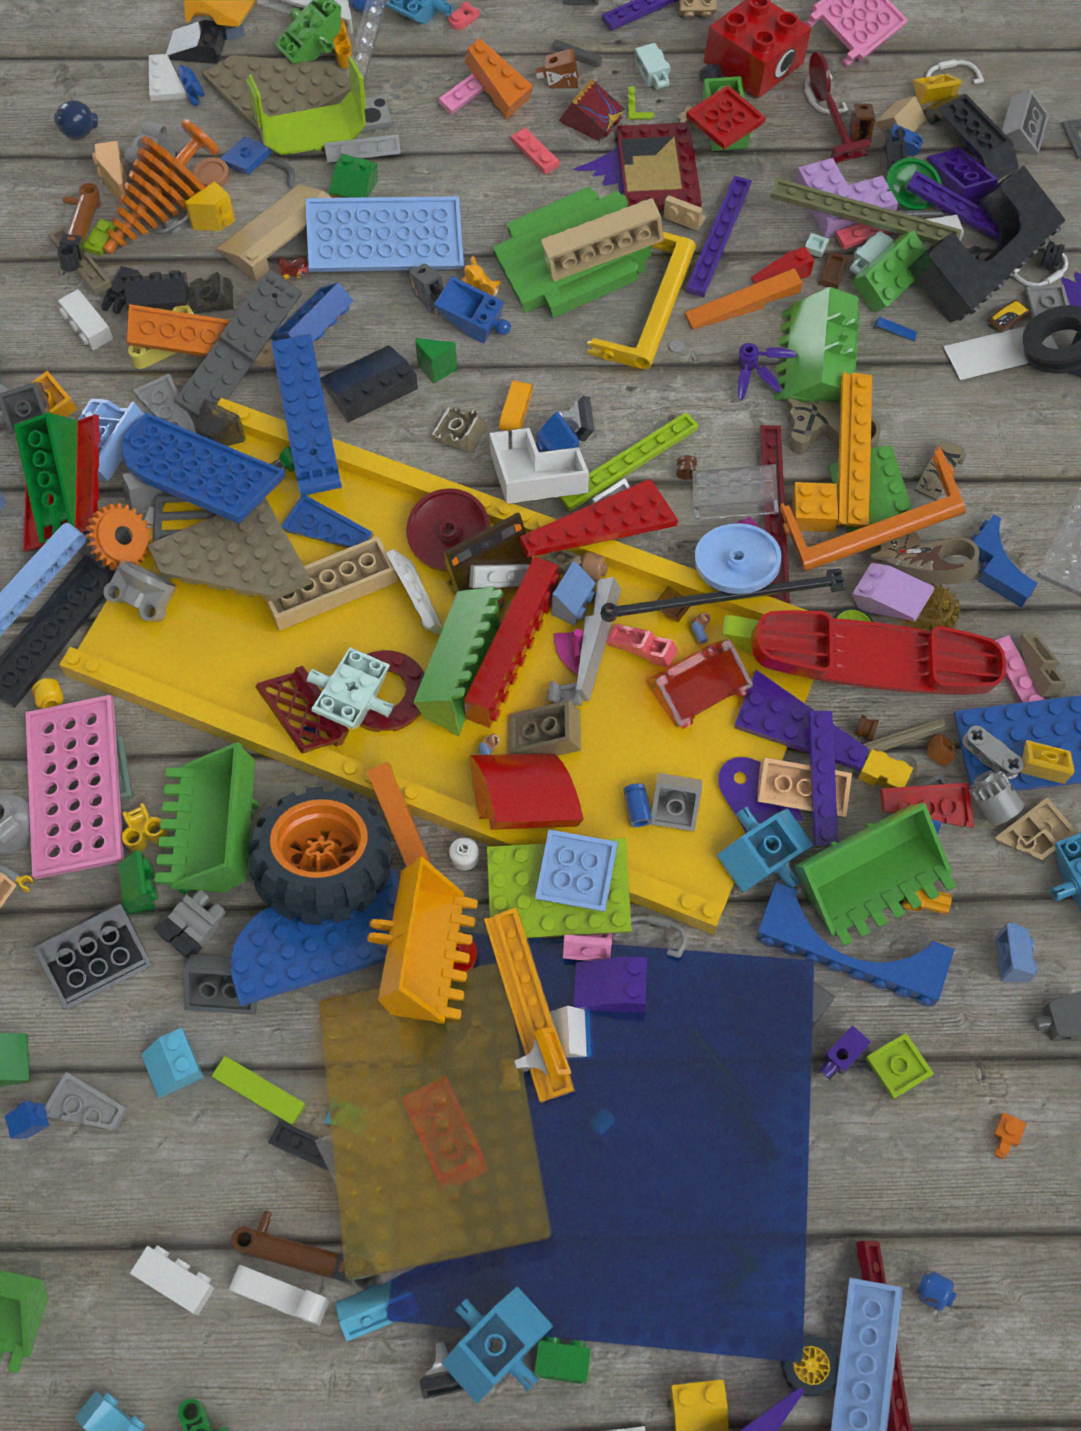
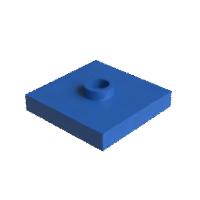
M244 136L220 159L225 161L228 167L249 175L272 153V149L263 143Z

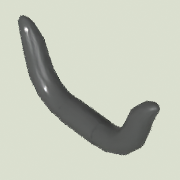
M268 156L257 166L272 164L287 171V183L289 187H292L295 172L291 165Z

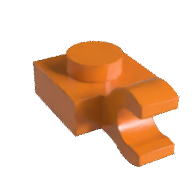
M1003 1112L993 1135L1000 1139L994 1155L1002 1159L1008 1156L1011 1145L1014 1147L1019 1145L1027 1123Z

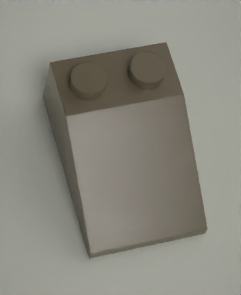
M569 700L509 714V754L563 755L581 751L580 710Z

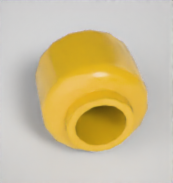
M43 678L32 687L35 704L40 709L61 705L64 700L61 685L55 679Z

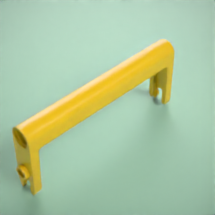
M663 232L664 241L652 245V248L672 253V257L637 347L633 348L593 338L592 341L587 342L592 347V349H587V353L607 361H614L646 370L651 367L696 248L694 241Z

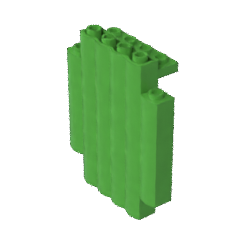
M588 186L506 223L511 239L499 243L492 248L495 258L524 313L546 304L552 317L555 318L637 281V272L641 274L646 271V258L651 257L650 248H652V245L555 282L546 265L541 243L542 239L628 207L625 195L615 191L599 199L596 190L592 191Z

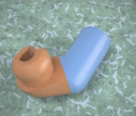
M707 612L699 614L691 626L698 644H704L708 641L704 630L711 617Z
M491 734L481 742L478 747L480 755H491L500 742L498 735Z

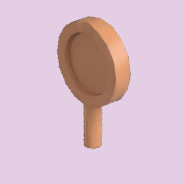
M214 157L199 161L193 170L194 176L205 187L213 182L222 187L228 182L230 177L228 165L225 161Z

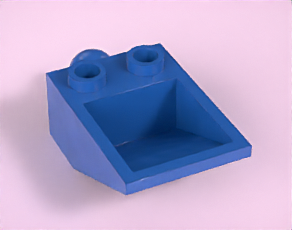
M451 276L434 304V307L467 336L485 344L494 327L500 335H507L511 330L509 321L505 319L499 320L504 301Z

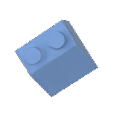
M574 561L553 593L552 615L575 626L578 620L584 618L587 611L586 607L588 603H593L596 592L595 582Z
M1006 923L995 937L1001 982H1029L1037 974L1038 969L1037 962L1033 960L1032 951H1034V940L1030 937L1029 929L1014 923Z

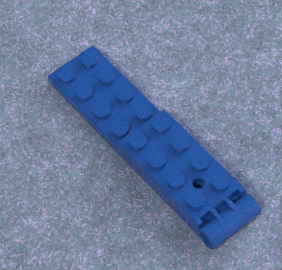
M311 334L272 341L271 344L300 495L305 496L342 488Z

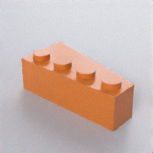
M481 38L467 48L466 65L475 78L480 80L484 91L489 93L496 108L499 107L503 118L506 120L530 99L533 85Z

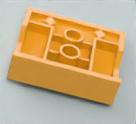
M184 0L185 22H190L194 16L212 17L217 25L239 27L256 4V0Z

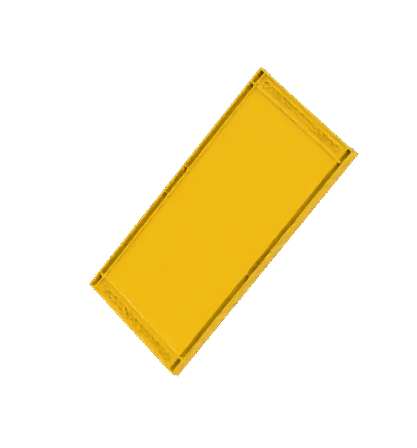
M223 398L219 400L212 412L214 424L206 438L268 464L273 463L277 459L279 460L282 450L290 446L287 425L284 420ZM334 438L332 440L342 488L306 495L372 531V538L379 536L386 552L394 549L412 561L442 627H444L455 599L454 593L447 584V581L451 580L452 577L449 572L434 570L420 562L412 552L406 535L408 517L419 500L436 490L446 488L460 489L472 494L482 503L487 511L491 526L519 512L526 534L557 520L513 503L507 504L505 500ZM285 469V478L265 497L281 525L301 498L296 472H289L287 469ZM189 502L166 503L162 512L204 511L206 509ZM207 519L162 521V530L185 529ZM153 525L151 531L148 532V536L153 537ZM285 532L303 566L347 549L342 546ZM615 540L566 549L579 555V557L580 555L583 556L586 552L604 556L608 570L606 576H601L600 579L615 578L621 588L617 606L655 601L667 586L683 596L720 591L703 581L695 569ZM146 549L150 554L144 557L145 561L139 563V565L162 576L150 550ZM546 554L537 555L535 557L542 558ZM397 572L396 583L280 631L263 596L253 595L251 597L237 594L235 590H218L209 588L207 584L199 583L195 585L172 577L167 580L177 587L167 605L166 616L162 621L152 622L144 620L139 614V608L127 602L117 603L107 600L78 649L69 647L59 664L65 676L229 742H238L244 748L377 801L379 800L367 770L388 762L393 769L405 802L412 815L492 847L546 843L548 830L604 840L626 838L630 902L713 935L734 884L733 879L716 855L746 834L720 790L718 782L719 772L727 761L736 757H748L759 762L763 758L783 760L788 747L734 728L755 670L761 672L803 703H805L814 679L765 668L756 661L753 653L747 654L723 636L726 615L760 620L764 614L770 611H808L767 595L691 606L679 622L671 619L661 611L617 617L611 624L609 634L615 624L648 630L655 637L673 640L678 651L670 667L651 664L648 660L631 652L608 646L606 642L590 701L582 699V706H576L580 710L581 751L557 755L572 778L584 820L578 827L491 830L489 819H479L469 756L480 755L479 745L491 734L498 735L500 739L499 744L491 755L509 754V714L552 704L547 697L550 681H555L558 685L577 683L578 675L566 667L557 653L555 633H574L576 629L584 632L585 616L594 615L595 600L592 604L588 603L584 618L578 620L575 626L553 616L551 605L549 613H544L541 630L535 632L533 647L531 650L527 649L525 653L527 657L523 667H519L516 672L518 677L515 684L510 685L508 689L509 697L506 703H502L499 708L501 713L497 722L493 721L491 727L488 728L465 719L459 736L426 720L421 713L409 726L394 732L393 730L373 732L360 726L355 729L347 727L349 733L343 745L335 747L334 744L302 754L255 688L259 682L293 673L295 668L303 666L308 674L311 672V669H315L330 677L334 674L350 647L364 654L380 650L401 652L414 659L425 673L440 634L436 635L424 628L421 622L423 619L415 609L413 601ZM560 574L558 585L565 574ZM595 582V592L597 591V582ZM497 587L504 594V606L499 611L501 623L519 587ZM119 589L115 592L116 597L119 595ZM154 607L151 609V616L155 614ZM707 612L711 617L704 630L708 641L704 644H698L691 626L699 614ZM387 672L377 698L390 704L392 703L394 706L397 705L405 696L406 686L400 676ZM289 681L283 683V686L295 690ZM318 686V688L322 692L324 688ZM270 687L265 688L267 692L277 695L278 690ZM280 692L279 697L292 700L291 695ZM295 697L294 702L306 706L302 699ZM277 703L279 709L288 712V706ZM292 708V714L303 717L304 712ZM307 714L306 719L317 722L313 715ZM289 719L291 726L300 729L301 723ZM307 725L303 727V730L315 734V728ZM319 730V736L329 738L325 732ZM303 736L300 737L305 745L311 744L313 741ZM737 772L734 775V780L738 784H744L747 781V776L743 772ZM658 773L702 780L695 832L651 824L640 828L631 827L623 789L631 784H644L646 786L650 812L652 813Z

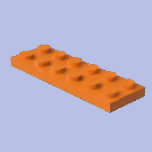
M129 304L126 345L206 357L231 320Z

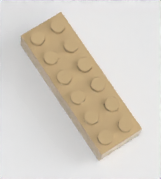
M653 198L542 239L541 243L546 265L553 281L555 282L664 241L661 215Z
M379 536L304 566L311 578L312 584L273 601L265 599L279 631L396 583V570L388 558Z

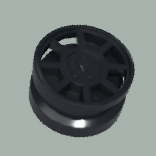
M1049 241L1041 268L1048 267L1056 272L1065 245L1061 243L1057 245L1053 241Z

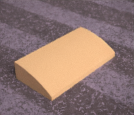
M763 758L760 762L757 802L812 812L811 767L804 764ZM835 770L837 816L846 818L852 773Z

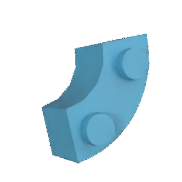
M95 1390L75 1416L76 1420L86 1431H144L143 1429L146 1426L138 1417L133 1416L130 1418L116 1406L119 1401L108 1392L102 1395L97 1390Z

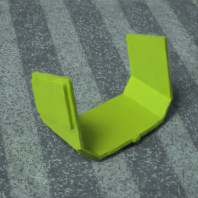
M351 56L348 57L351 91L340 104L287 114L268 116L263 113L259 90L252 75H248L246 82L249 103L265 146L280 155L310 150L319 151L321 148H325L324 143L355 139L366 126L364 110L366 108L363 75Z

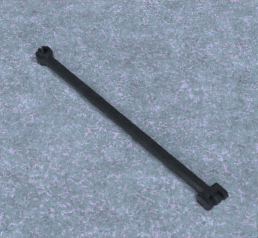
M837 568L827 570L824 577L769 584L760 590L744 594L718 591L620 606L609 602L601 607L600 614L604 621L613 622L617 617L829 586L831 592L845 590L847 587L843 583L844 577L840 576L842 575V570Z

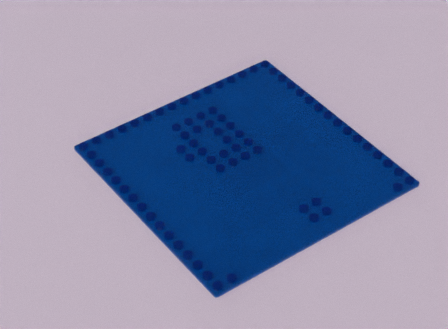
M462 932L473 937L472 940L477 948V959L474 966L466 972V982L451 980L450 988L464 991L463 1001L448 999L447 1007L461 1010L460 1020L445 1018L444 1024L427 1020L418 1090L447 1077L484 1156L489 1172L443 1193L413 1125L406 1177L499 1219V1223L488 1245L402 1205L387 1310L388 1320L391 1322L470 1329L471 1327L455 1311L460 1305L468 1313L467 1309L461 1304L465 1299H468L482 1316H486L518 1286L553 1325L544 1337L794 1363L801 1362L804 1344L814 988L813 961L684 950L682 956L677 958L667 955L669 949L612 944L610 958L647 957L645 1013L585 1010L587 1057L566 1058L572 1073L570 1077L575 1091L541 1103L530 1069L526 1072L519 1070L521 1090L506 1092L500 1089L502 1070H500L499 1064L515 1061L526 1055L489 934ZM528 938V944L550 1012L565 1006L573 1007L576 962L587 960L563 958L564 940ZM476 1022L495 1031L496 1036L475 1071L470 1075L451 1066L450 1061L472 1024Z

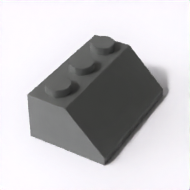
M190 955L184 967L185 1010L256 1014L258 1001L243 1006L239 1004L231 974V957Z

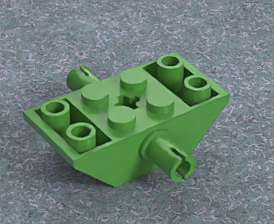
M312 0L302 12L298 8L292 9L296 13L290 12V17L294 21L274 45L292 63L316 60L323 51L331 52L328 47L330 46L334 49L332 41L340 32L341 6L335 0Z

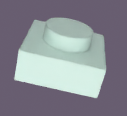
M811 233L805 246L810 254L822 258L829 239Z

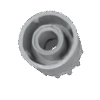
M988 771L981 774L974 780L975 785H972L971 790H969V793L980 807L990 825H998L1010 820L1024 807V803L1002 771L997 773Z

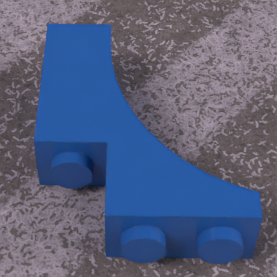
M994 514L989 521L984 520L979 528L981 532L978 535L974 534L970 539L978 546L979 561L984 563L979 570L982 574L978 581L1022 608L1038 583L1022 573L1008 558L1000 539L1001 518Z

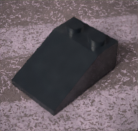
M202 20L173 30L166 52L168 58L172 60L218 64L226 41L224 26L217 25L213 20Z

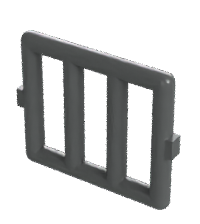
M171 494L157 495L154 498L153 542L183 530H162V521L209 519L216 516V514L208 510L162 512L163 503L187 501Z

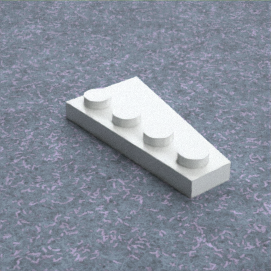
M390 550L386 554L412 599L415 609L423 619L421 622L424 628L436 635L440 634L443 627L413 562L396 550Z

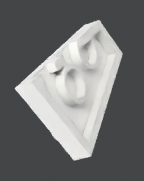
M167 54L149 55V96L151 101L187 98L186 92Z

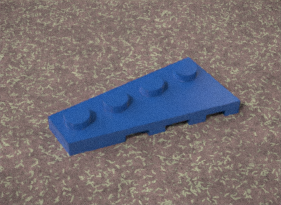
M306 495L301 496L281 525L285 532L345 548H350L370 540L373 536L372 531Z

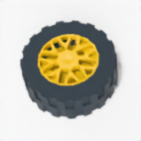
M801 1336L785 1348L786 1350L781 1357L782 1376L787 1381L786 1384L793 1390L802 1388L805 1391L802 1396L817 1397L830 1391L834 1384L837 1383L840 1359H838L836 1350L831 1347L828 1341H824L819 1336Z

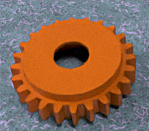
M121 503L109 504L94 512V517L88 520L92 525L86 527L90 534L85 535V538L90 539V542L87 544L89 547L92 546L93 550L90 553L97 555L96 561L103 560V567L110 564V570L116 569L121 560L139 565V563L145 561L144 557L150 554L146 549H149L148 541L153 539V537L148 536L151 528H146L148 521L141 519L142 514L136 515L135 508L129 510V505L121 506ZM120 526L128 528L132 534L131 542L127 545L120 544L115 538V531Z

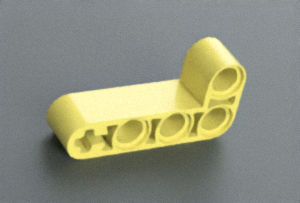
M188 305L175 306L173 309L176 312L194 314ZM137 346L128 347L132 364L137 369L146 368L177 353Z

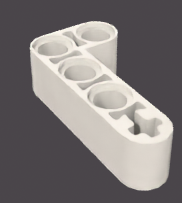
M241 1265L238 1266L228 1289L231 1292L316 1326H320L329 1304V1300L319 1294L302 1290Z

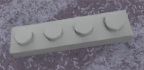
M398 134L324 143L327 163L338 161L342 154L357 158L401 154Z

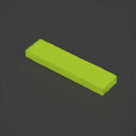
M224 1056L211 1076L213 1079L294 1126L306 1107L304 1102L227 1056Z

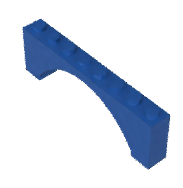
M777 882L775 883L755 938L760 940L761 944L769 947H779L784 953L789 955H800L810 963H821L826 965V968L831 971H842L849 974V977L854 980L862 981L863 979L871 982V985L878 989L886 988L892 990L899 997L913 998L917 1000L918 1004L923 1006H935L939 1001L955 949L931 941L928 947L920 953L898 961L868 962L849 957L829 946L812 929L800 908L796 896L798 890Z

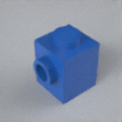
M24 1101L17 1105V1109L4 1116L11 1139H28L49 1126L47 1112L44 1109L43 1103Z

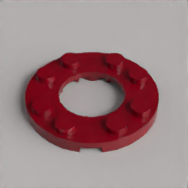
M380 650L368 653L367 655L389 664L388 672L400 676L405 683L406 691L401 702L393 707L389 717L370 709L360 727L373 732L393 730L394 732L409 726L421 715V712L414 704V699L425 674L423 669L414 659L401 652Z

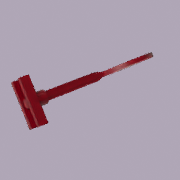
M821 52L812 53L809 60V78L813 93L820 102L826 100L827 107L841 139V145L833 148L830 158H833L835 163H840L867 156L866 148L871 146L869 138L853 142L851 137H849L835 101L830 94L831 78L827 61Z

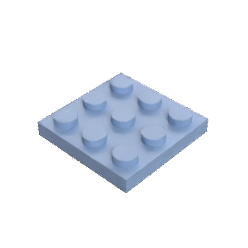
M548 830L535 899L605 912L618 842Z

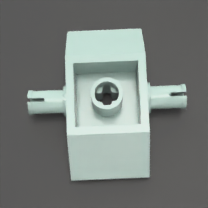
M350 647L334 674L330 677L315 669H311L307 682L324 688L312 707V711L351 729L360 726L370 709L389 717L394 704L377 698V695L390 665Z

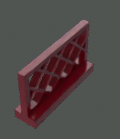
M303 666L296 667L293 673L259 682L255 688L302 754L334 744L335 747L343 745L349 729L312 711V707L322 692L317 685L307 682L309 674ZM289 681L295 690L283 686V683ZM270 687L278 690L277 695L267 692L265 688ZM280 692L291 695L292 700L279 697ZM295 697L302 699L306 706L294 702ZM277 703L288 706V712L279 709ZM292 708L304 712L303 717L292 714ZM307 714L313 715L317 722L306 719ZM289 719L301 723L300 729L291 726ZM304 725L315 728V734L303 730ZM319 730L325 732L329 738L319 736ZM303 736L313 741L311 744L305 745L300 737Z

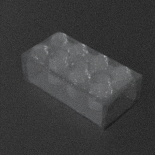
M776 464L693 471V508L696 520L779 513Z

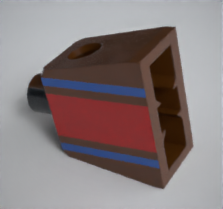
M870 103L853 104L849 124L850 137L853 142L869 138L871 143L876 117L873 106Z

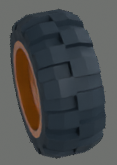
M323 787L306 788V793L296 796L292 792L280 798L277 803L278 807L273 808L270 806L257 821V827L254 828L250 835L248 861L255 890L269 906L273 904V910L290 920H293L295 916L301 917L304 924L321 925V920L333 919L335 924L350 919L351 912L356 909L360 913L363 912L377 899L376 893L380 894L385 889L391 875L390 866L392 864L390 832L385 820L380 815H377V810L362 797L355 800L350 791L335 788L334 792L323 791Z

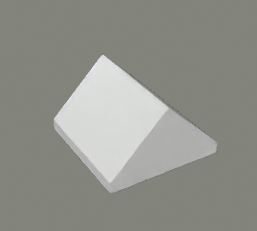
M571 1006L551 1011V1017L567 1061L594 1060L592 1012Z

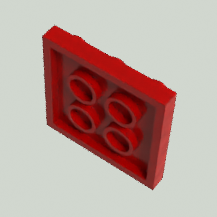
M728 85L686 112V118L723 150L764 124L766 119L762 113Z

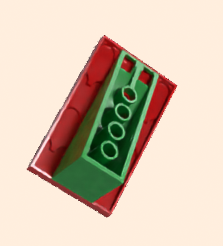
M47 412L14 424L26 479L23 552L40 549L65 523H70L82 533L90 532L86 530V527L92 525L88 520L94 517V512L98 511L97 500H99V415L94 414L80 420H75Z

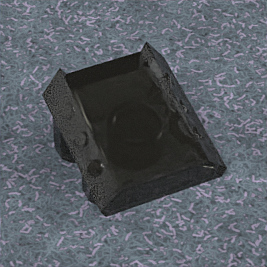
M215 272L207 280L197 278L190 282L189 307L192 312L196 314L234 309V286L231 279L223 277L219 272Z

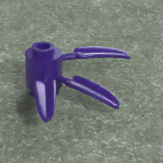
M743 344L739 349L738 364L743 369L740 370L738 380L739 400L741 401L745 398L751 370L754 368L757 369V374L777 393L781 392V386L774 375L765 366L760 367L758 365V356L795 358L797 353L790 349L775 347L767 348L766 352H759L755 344Z

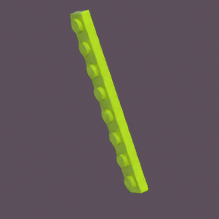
M687 412L683 413L590 472L588 493L559 496L557 498L571 512L696 432L699 425Z

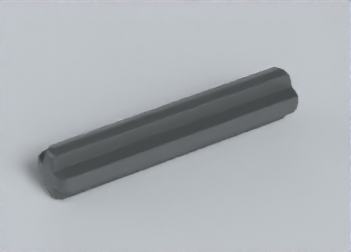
M557 39L552 44L554 51L561 52L574 48L576 59L597 67L602 63V56Z

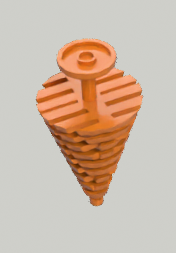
M184 118L181 122V127L191 140L176 158L151 138L143 136L141 143L146 150L140 147L137 155L141 161L134 159L133 167L141 176L133 171H130L128 176L143 193L126 182L124 189L139 204H135L124 194L121 195V202L132 213L129 214L122 207L117 206L116 212L125 221L122 223L114 217L112 224L118 230L115 233L109 229L107 235L110 237V240L103 245V249L107 253L112 254L118 245L121 247L127 245L123 240L125 236L132 241L138 238L131 231L132 228L142 235L148 232L138 221L139 219L153 229L158 227L157 222L146 211L150 212L159 221L165 223L169 218L156 205L174 217L179 212L171 202L185 211L184 199L188 200L201 190L206 189L185 165L200 147L214 156L220 152V149L207 134L188 119Z

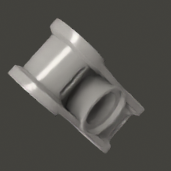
M981 726L969 728L962 739V744L966 750L975 755L984 765L990 767L996 773L998 771L1004 772L1008 780L1014 779L1024 767V762L1020 756L1016 755L1002 741L996 739Z

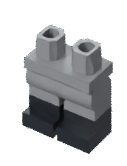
M200 890L193 894L191 898L186 895L182 902L174 908L173 912L162 923L159 922L153 928L161 938L186 959H189L191 954L197 955L214 933L220 929L221 925L219 922L226 913L216 902L206 911L203 907L210 898Z

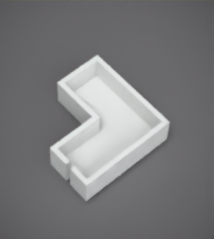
M530 428L512 430V449H509L508 431L490 433V455L507 504L588 493L589 472L579 447L538 453Z

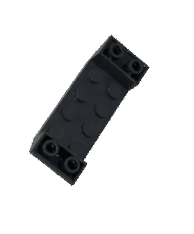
M967 94L949 96L923 109L926 119L931 124L942 120L981 161L980 164L997 177L998 180L1019 169L1011 139Z

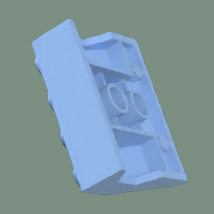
M91 398L77 420L94 414L99 415L98 480L109 481L119 463L123 460L122 448L126 432L144 413L135 402H131L128 408H120L109 400Z

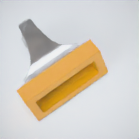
M555 1027L540 1028L534 1031L533 1049L526 1056L514 1061L515 1068L520 1069L522 1072L529 1071L530 1068H538L546 1075H549L550 1078H561L572 1074Z

